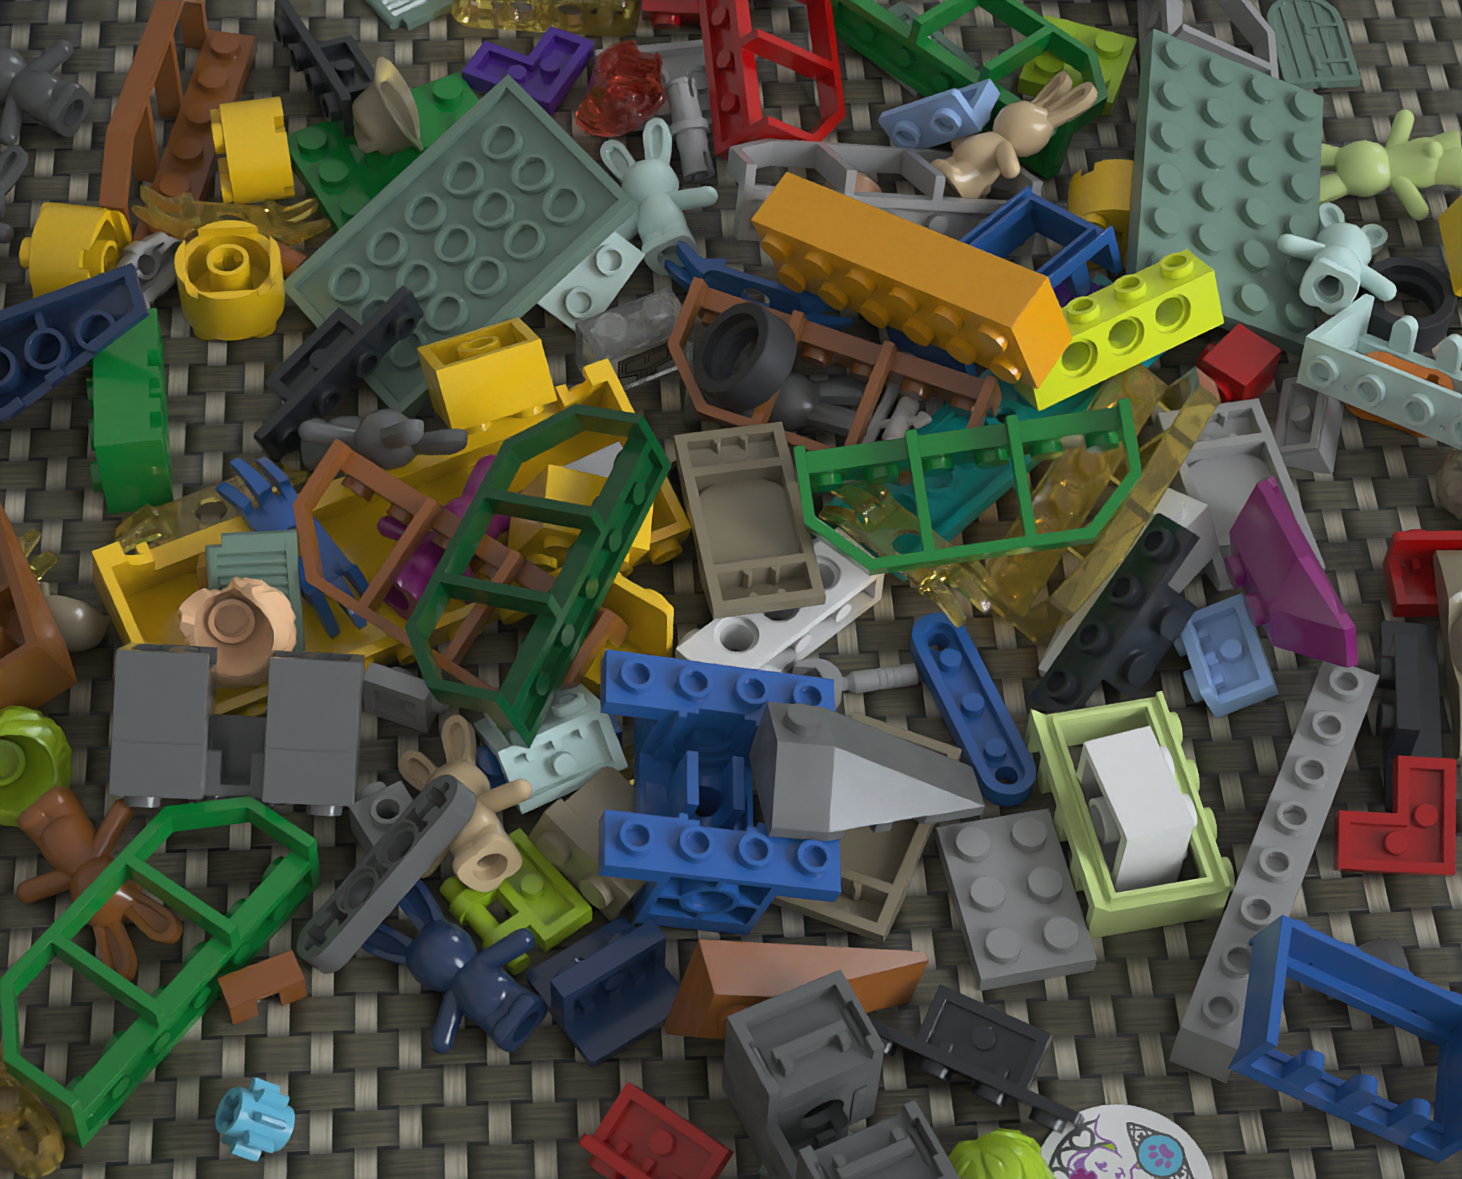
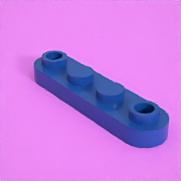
M930 613L922 616L912 628L910 652L957 747L962 749L961 755L966 765L973 768L982 796L989 802L999 806L1010 807L1023 803L1030 797L1033 791L1037 772L1036 765L965 626L956 617L946 613ZM938 645L945 649L942 651H936L931 649L930 647ZM1004 778L1012 781L1014 784H1003L997 780Z

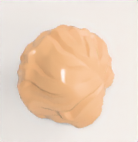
M236 576L231 580L227 588L221 590L203 588L194 592L181 604L177 611L180 619L179 630L183 635V645L218 647L216 689L232 688L237 690L248 686L257 687L269 681L270 657H276V650L292 651L297 643V629L294 623L296 617L291 609L289 600L283 592L268 586L263 580L250 579L248 577L240 579Z

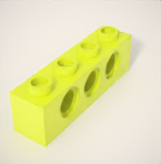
M1186 249L1163 257L1160 262L1135 274L1122 276L1113 284L1088 296L1073 299L1067 306L1061 308L1073 340L1038 389L1019 381L1013 384V386L1033 407L1041 411L1223 324L1224 320L1214 270Z

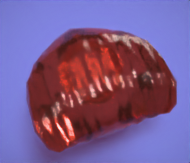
M636 40L613 43L597 55L586 94L575 115L576 124L587 134L598 137H618L636 129L651 118L666 102V92L661 82L663 67L661 55L657 52L655 54L640 52Z

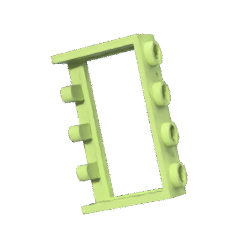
M1162 691L1156 692V696L1151 698L1048 715L1030 710L1024 743L1029 753L1038 751L1040 753L1041 759L1037 773L1039 789L1042 794L1053 793L1057 805L1053 820L1059 842H1069L1073 855L1069 869L1075 892L1084 890L1089 904L1085 923L1090 939L1222 916L1229 892H1232L1235 887L1232 864L1228 857L1220 856L1216 844L1217 826L1214 814L1209 807L1203 808L1198 794L1200 780L1197 766L1193 759L1186 760L1181 746L1183 733L1179 716L1176 712H1169ZM1150 726L1159 746H1166L1171 754L1175 770L1174 779L1181 794H1188L1196 810L1197 825L1192 830L1188 847L1199 878L1116 893L1068 746L1080 745L1086 741Z

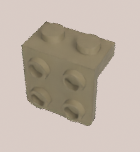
M606 766L600 769L566 802L559 798L543 813L527 839L611 922L633 902L634 897L646 882L643 880L598 875L599 819L605 809L634 813V786L615 768Z

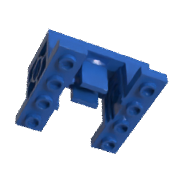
M606 649L601 659L600 713L634 717V813L605 809L599 819L598 875L643 880L646 882L633 899V923L644 924L653 919L659 926L749 935L775 896L834 902L841 893L840 840L819 841L815 839L768 836L765 823L758 822L753 827L752 768L748 756L767 702L803 703L835 711L834 679ZM695 810H700L705 817L697 815Z

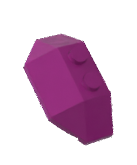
M1270 476L1261 479L1254 487L1229 531L1231 555L1224 558V563L1231 585L1234 589L1243 588L1246 594L1244 595V604L1248 617L1254 627L1262 625L1272 646L1346 668L1358 665L1356 627L1343 607L1280 492L1274 477Z

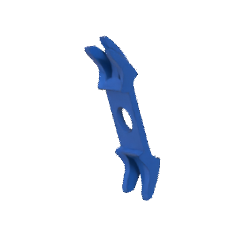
M680 240L677 243L676 254L686 269L667 259L664 262V268L667 273L687 292L695 276L704 279L709 288L792 315L793 310L803 312L807 321L840 332H844L853 326V319L821 314L836 309L827 305L819 296L806 290L797 293L783 284L726 267L725 258H703L697 255L685 242ZM744 289H757L763 292L770 302H756L746 295Z
M265 456L256 460L259 469L279 491V494L275 496L272 486L253 467L239 457L230 462L231 467L250 490L259 507L254 510L251 500L240 490L225 481L218 485L215 490L237 510L247 527L254 531L291 530L296 528L292 504L298 495L294 491L290 479ZM313 516L325 580L355 599L342 577L344 576L361 598L369 583L358 566L346 558ZM299 556L301 597L312 607L330 639H333L340 634L339 626L322 591L306 582L302 556ZM337 602L358 630L367 626V621Z

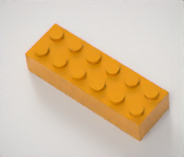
M789 172L785 173L751 219L762 240L760 243L761 248L771 257L778 271L776 273L777 278L790 290L797 293L806 290L819 296L827 305L834 309L843 310L846 307L860 313L869 323L876 327L885 328L887 325L902 331L910 340L918 345L926 347L932 344L946 350L954 359L965 365H971L975 362L989 368L998 378L1007 383L1016 384L1019 381L1038 389L1073 340L1048 276Z

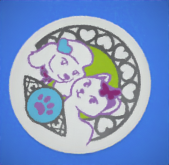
M1110 1104L1080 1111L1079 1113L1085 1118L1080 1130L1066 1124L1062 1134L1052 1131L1041 1148V1156L1047 1162L1048 1168L1053 1172L1056 1179H1213L1202 1151L1182 1128L1156 1112L1137 1106Z

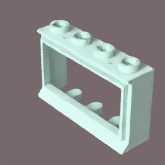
M1365 293L1351 303L1349 307L1340 311L1306 336L1296 383L1462 450V371H1460L1462 363V337L1460 335L1451 334L1440 343L1435 361L1413 352L1418 332V322L1412 316H1403L1393 324L1389 342L1367 334L1375 297ZM1372 351H1382L1426 368L1437 369L1445 373L1452 380L1454 391L1364 355Z

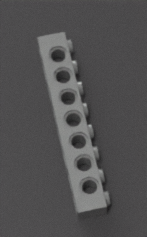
M1325 661L1322 662L1180 1025L1169 1061L1227 1083L1231 1073L1228 1067L1240 1045L1252 947L1248 945L1249 939L1282 914L1287 917L1290 916L1371 701L1379 675L1354 666L1346 668Z

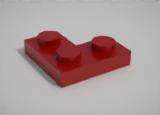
M1397 756L1393 758L1392 813L1339 810L1334 813L1333 871L1452 877L1455 875L1456 759Z

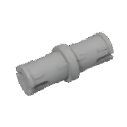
M688 77L672 79L664 84V90L672 120V125L669 128L672 140L676 141L677 149L679 150L683 180L685 182L690 180L691 182L704 181L713 177L715 170L707 140L710 128L708 120L703 118L700 110L696 81L692 77L690 79Z

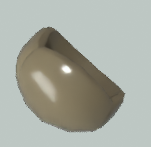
M37 580L66 643L68 652L73 654L95 648L106 634L112 620L111 616H104L83 601L60 596L50 590L47 582Z

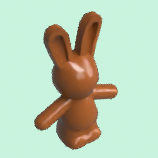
M55 786L44 793L35 803L20 814L17 819V825L40 848L42 855L55 870L20 883L17 888L19 900L23 903H34L70 890L73 903L115 859L110 856L133 818L135 807L125 806L124 798L116 800L97 831L94 824L90 821L81 799L75 792L66 787ZM128 879L87 923L93 927L101 962L131 982L136 975L138 960L124 924L130 919L150 939L162 945L176 943L182 935L183 928L177 915L144 894L140 885Z

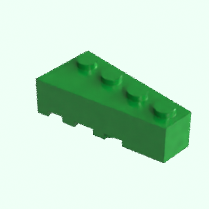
M157 308L148 309L149 316L87 362V367L93 368V377H86L88 403L90 409L94 411V418L88 419L91 449L95 451L97 459L90 462L94 493H104L108 514L174 507L164 351Z

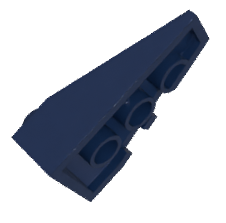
M132 263L0 310V423L16 417L149 316L139 278Z

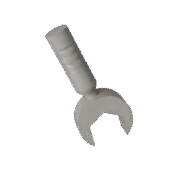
M809 658L795 664L792 674L834 679L835 710L840 705L842 691L848 690L856 694L918 684L917 669L914 663L852 671L847 676L842 677L839 669L831 662L819 658Z

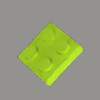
M1045 15L1044 18L1097 52L1108 93L1102 115L1110 117L1134 56L1137 39ZM1045 51L1024 65L1019 77L1017 92L1036 97L1055 75L1063 71L1067 72L1071 78L1072 89L1083 84L1080 72L1048 51Z

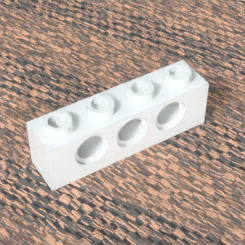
M837 527L835 529L837 533L842 535L844 538L849 540L851 543H853L855 546L860 548L862 551H864L872 558H875L861 545H859L854 539H852L847 533H845L840 527ZM818 538L813 539L812 543L826 594L825 604L714 619L701 630L693 629L688 632L678 643L675 650V658L785 673L881 600L884 574L869 576ZM736 649V650H741V651H740V652H734V651H730V650Z

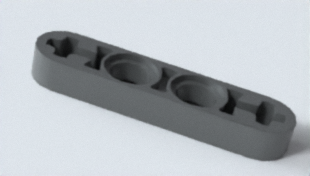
M450 774L441 775L433 779L305 925L297 940L296 950L299 957L323 974H330L342 968L466 826L476 808L474 792ZM412 844L408 852L401 858L405 850ZM372 890L368 898L362 903L366 895Z

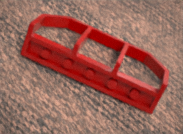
M698 0L715 155L728 161L730 146L766 138L821 142L846 117L831 0H795L807 6L812 52L758 28L752 31L748 0ZM755 54L816 81L821 120L809 132L770 116L762 119Z

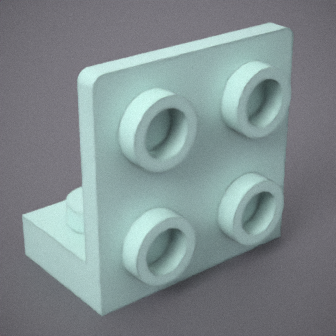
M614 231L536 304L578 335L585 337L590 333L646 254Z
M581 683L578 687L558 691L530 749L510 745L487 713H484L485 718L473 724L477 735L497 757L506 782L522 778L531 784L532 793L530 798L516 805L521 814L580 789L603 767L610 766L617 771L628 767L609 715L600 713V700Z

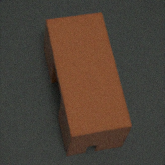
M292 950L217 978L220 996L226 1010H228L233 1025L258 1016L257 1003L260 1002V999L268 996L273 997L278 993L281 1006L307 997L305 978Z

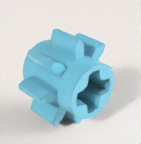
M253 1077L249 1089L240 1086L230 1089L222 1098L215 1118L216 1129L219 1133L223 1134L221 1143L231 1146L230 1154L257 1162L262 1151L272 1154L281 1150L288 1142L295 1123L294 1110L292 1107L287 1106L290 1100L289 1096L280 1094V1086Z

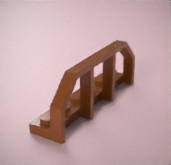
M204 0L155 1L106 130L99 207L119 211L125 216L130 228L132 242L141 241L143 238L156 232H165L167 236L187 242L192 240L218 166L217 158L221 157V154L216 155L210 110L218 109L219 104L241 100L258 51L256 36L208 30ZM179 17L184 47L201 50L184 98L173 34ZM153 87L155 88L159 116L176 118L161 162L149 99ZM132 163L135 180L153 183L134 236L128 209Z
M694 276L667 344L694 406L702 419L728 428L766 424L780 389L767 402L755 408L750 419L707 404L699 385L694 379V373L683 350L697 315L702 319L701 324L708 328L722 312L733 305L750 302L709 288L704 279ZM763 306L788 323L795 334L796 349L800 352V359L820 368H829L830 363L850 369V376L867 383L844 446L862 444L885 381L899 385L900 393L918 401L929 402L931 396L949 402V409L970 418L966 428L983 426L987 415L994 418L1002 400L997 377L987 374L984 380L897 351L895 343L884 340L883 345H879L807 321L803 312L793 310L792 315ZM758 337L752 340L751 342L756 345ZM784 430L789 449L794 450L793 447L805 445V452L835 448ZM898 473L899 478L896 481L890 482L891 484L904 487L912 483L911 473Z
M336 438L292 504L306 582L412 649L406 631L377 614L376 610L429 529L436 532L432 542L446 550L462 519L445 509L436 500L429 496L426 497L359 455ZM339 470L346 475L341 485L367 502H370L374 494L391 504L386 513L407 526L359 601L325 580L312 513ZM484 534L473 555L482 561L478 571L492 582L511 585L514 581L523 588L547 592L552 588L556 580L554 576L528 561L514 549L507 548L487 534ZM476 603L443 655L432 649L438 667L466 685L496 691L498 688L491 687L459 666L496 609L494 606ZM600 607L585 637L586 641L578 651L559 691L578 687L607 641L618 648L621 646L631 628L617 614L607 608Z

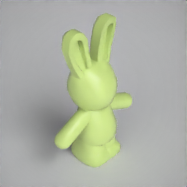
M1406 109L1398 111L1395 115L1386 148L1379 143L1367 140L1356 141L1342 148L1322 144L1321 170L1335 171V173L1320 177L1319 207L1323 203H1329L1345 195L1359 197L1374 196L1391 186L1409 215L1414 220H1424L1429 214V207L1417 189H1424L1433 185H1450L1455 189L1462 188V146L1459 131L1452 130L1432 137H1421L1408 141L1414 123V115Z

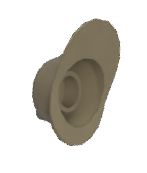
M383 56L378 57L374 63V81L352 104L353 115L356 119L354 135L359 149L364 153H371L377 150L384 156L394 155L411 147H415L420 152L423 150V146L420 140L418 109L414 98L398 69Z

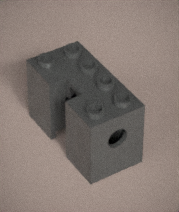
M127 643L116 649L109 795L124 796L125 806L160 807L161 801L166 800V798L190 799V802L196 803L226 799V796H252L265 806L270 807L284 806L285 804H306V814L317 816H340L344 806L354 807L358 788L365 655L276 650V657H270L267 717L214 714L218 647Z
M841 969L727 1016L722 1087L771 1179H960L916 1100L904 1104L902 1113L848 1136L849 1125L874 1115L885 1046Z

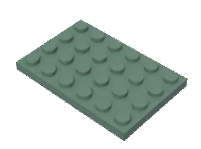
M1153 28L1143 38L1126 275L1135 274L1160 262L1163 257L1188 249L1214 270L1224 323L1218 327L1231 331L1239 323L1279 349L1302 357L1306 336L1313 332L1315 328V306L1307 305L1302 301L1299 296V288L1303 276L1312 262L1283 254L1277 248V241L1284 234H1292L1315 241L1318 236L1323 97Z
M507 74L284 281L285 292L317 328L339 307L363 325L401 286H405L413 292L424 312L423 317L418 321L412 334L403 340H399L381 358L376 370L363 378L390 409L396 410L411 420L431 401L416 348L513 318H521L631 217L639 207L571 136Z

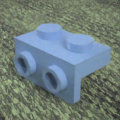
M989 78L960 89L953 88L882 112L878 122L896 147L927 149L980 132L982 127L989 121L990 112L1000 92Z
M1242 593L1194 612L1182 633L1174 641V645L1180 657L1188 655L1192 668L1184 671L1183 674L1195 703L1205 700L1214 717L1219 718L1279 694L1257 629L1252 625L1248 617Z

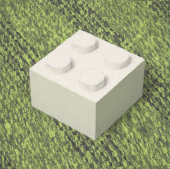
M1150 726L1084 742L1077 769V777L1116 893L1176 883L1183 860L1188 855L1187 846L1192 830L1197 825L1194 804L1188 794H1181L1174 779L1175 770L1171 754L1166 746H1159Z

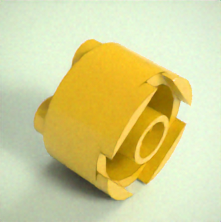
M281 97L219 104L218 109H211V126L216 155L224 153L227 155V157L217 158L223 202H234L236 206L296 198Z
M1125 159L1103 160L1094 163V171L1081 176V170L1074 174L1069 184L1067 211L1103 230L1112 225L1121 261L1126 269L1134 161ZM1090 260L1086 262L1087 269L1099 267V265Z
M43 203L32 237H25L19 251L21 266L29 269L33 298L113 270L119 262L122 250L132 243L130 228L125 216L119 211L74 204Z
M238 220L217 221L197 229L198 236L187 245L184 240L178 247L174 260L182 312L187 322L193 327L194 334L206 341L215 339L234 341L251 337L263 338L272 334L276 329V322L282 315L286 304L281 255L277 242L271 236L269 240L264 235L258 233L257 226Z

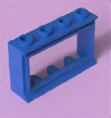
M1028 185L959 240L1004 259L1037 232L1065 248L1036 272L1048 276L1053 289L1063 281L1065 289L1077 297L1087 295L1091 288V280L1086 265L1088 260L1114 274H1118L1124 269L1112 225L1103 230L1034 194L1032 188ZM888 325L885 327L890 342L895 343V346L899 349L915 355V357L978 377L974 362L971 365H965L954 359L942 348L932 344L926 347L918 345L910 340L902 331Z
M1283 914L1249 939L1248 945L1252 947L1240 1045L1228 1069L1437 1163L1462 1149V995L1444 990L1414 976L1407 969L1388 964L1363 952L1355 945L1343 943L1311 928L1301 920L1291 919ZM1286 976L1438 1045L1439 1058L1433 1121L1430 1120L1431 1105L1424 1099L1411 1098L1397 1105L1377 1096L1378 1080L1371 1075L1358 1074L1348 1081H1344L1324 1072L1325 1057L1318 1051L1304 1050L1291 1057L1275 1050L1274 1048L1278 1044Z

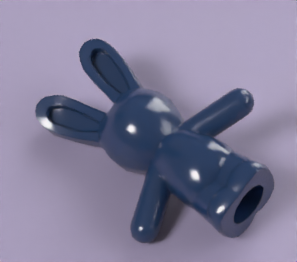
M419 879L398 903L400 908L420 931L414 940L394 928L381 923L363 943L361 948L381 959L408 967L414 979L423 987L445 993L430 1036V1046L434 1052L443 1054L450 1051L464 1014L473 1023L481 1027L499 1049L506 1052L518 1050L528 1040L533 1030L543 1021L548 1012V1006L544 999L516 982L501 967L529 951L535 942L534 934L527 928L517 929L478 953L472 937L461 927L446 921L426 884Z

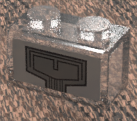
M670 287L576 322V365L582 372L583 367L608 358L623 390L677 370L678 368L667 344L682 305ZM694 325L683 350L689 364H692Z

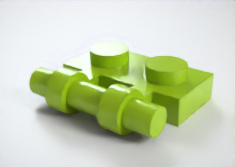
M518 828L508 835L522 855L523 860L520 869L515 874L504 878L496 889L488 892H480L467 887L455 875L445 880L439 891L450 903L449 912L460 925H469L483 941L481 945L482 950L517 929L527 928L534 934L535 942L544 952H547L592 921V907L557 868L527 839L528 836L521 828ZM496 900H499L512 915L511 918L501 925L486 909L487 906ZM524 953L504 966L512 975H517L529 965L530 958Z

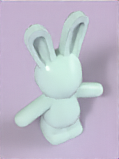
M652 118L646 123L643 131L645 160L636 162L627 148L621 142L614 139L603 143L600 155L609 171L622 183L621 188L639 207L615 232L628 242L639 233L642 241L641 250L646 254L643 258L645 263L655 273L669 275L664 268L666 259L680 267H684L676 254L679 240L685 242L699 255L698 245L688 228L682 210L711 206L716 203L718 194L716 189L711 186L678 191L679 181L677 175L669 166L672 150L670 128L663 119Z
M1327 202L1319 207V234L1315 241L1292 234H1284L1278 238L1277 248L1280 252L1312 262L1306 270L1299 288V296L1307 305L1319 306L1326 314L1336 315L1351 305L1359 291V286L1383 301H1390L1396 295V286L1390 280L1367 266L1372 255L1382 250L1388 238V233L1380 225L1368 224L1360 229L1354 224L1345 223L1342 210L1337 205Z

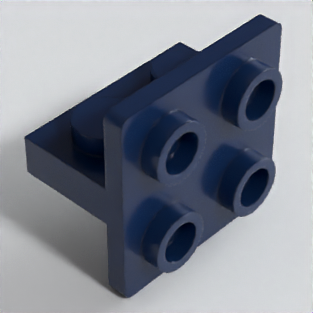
M626 916L616 918L527 972L528 985L536 995L545 1000L549 1013L590 1067L600 1065L663 1026L680 986L665 967V934L653 919L635 928Z

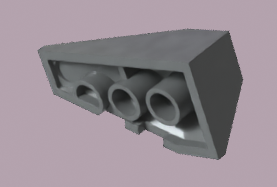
M767 702L748 754L768 836L831 841L844 838L847 829L869 826L873 833L890 831L895 821L913 818L915 821L925 825L982 815L985 808L971 766L825 707L810 706L803 703Z

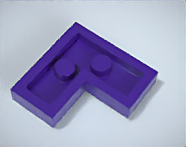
M553 26L548 28L529 56L484 41L462 70V79H465L471 89L487 94L509 74L551 116L594 56V41Z

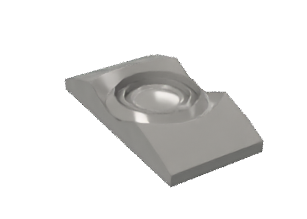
M1258 398L1157 413L1155 422L1169 484L1175 491L1209 505L1220 551L1203 569L1218 591L1234 589L1228 578L1224 558L1231 555L1229 531L1256 484L1261 479L1270 476L1274 477L1280 492L1325 571V564Z

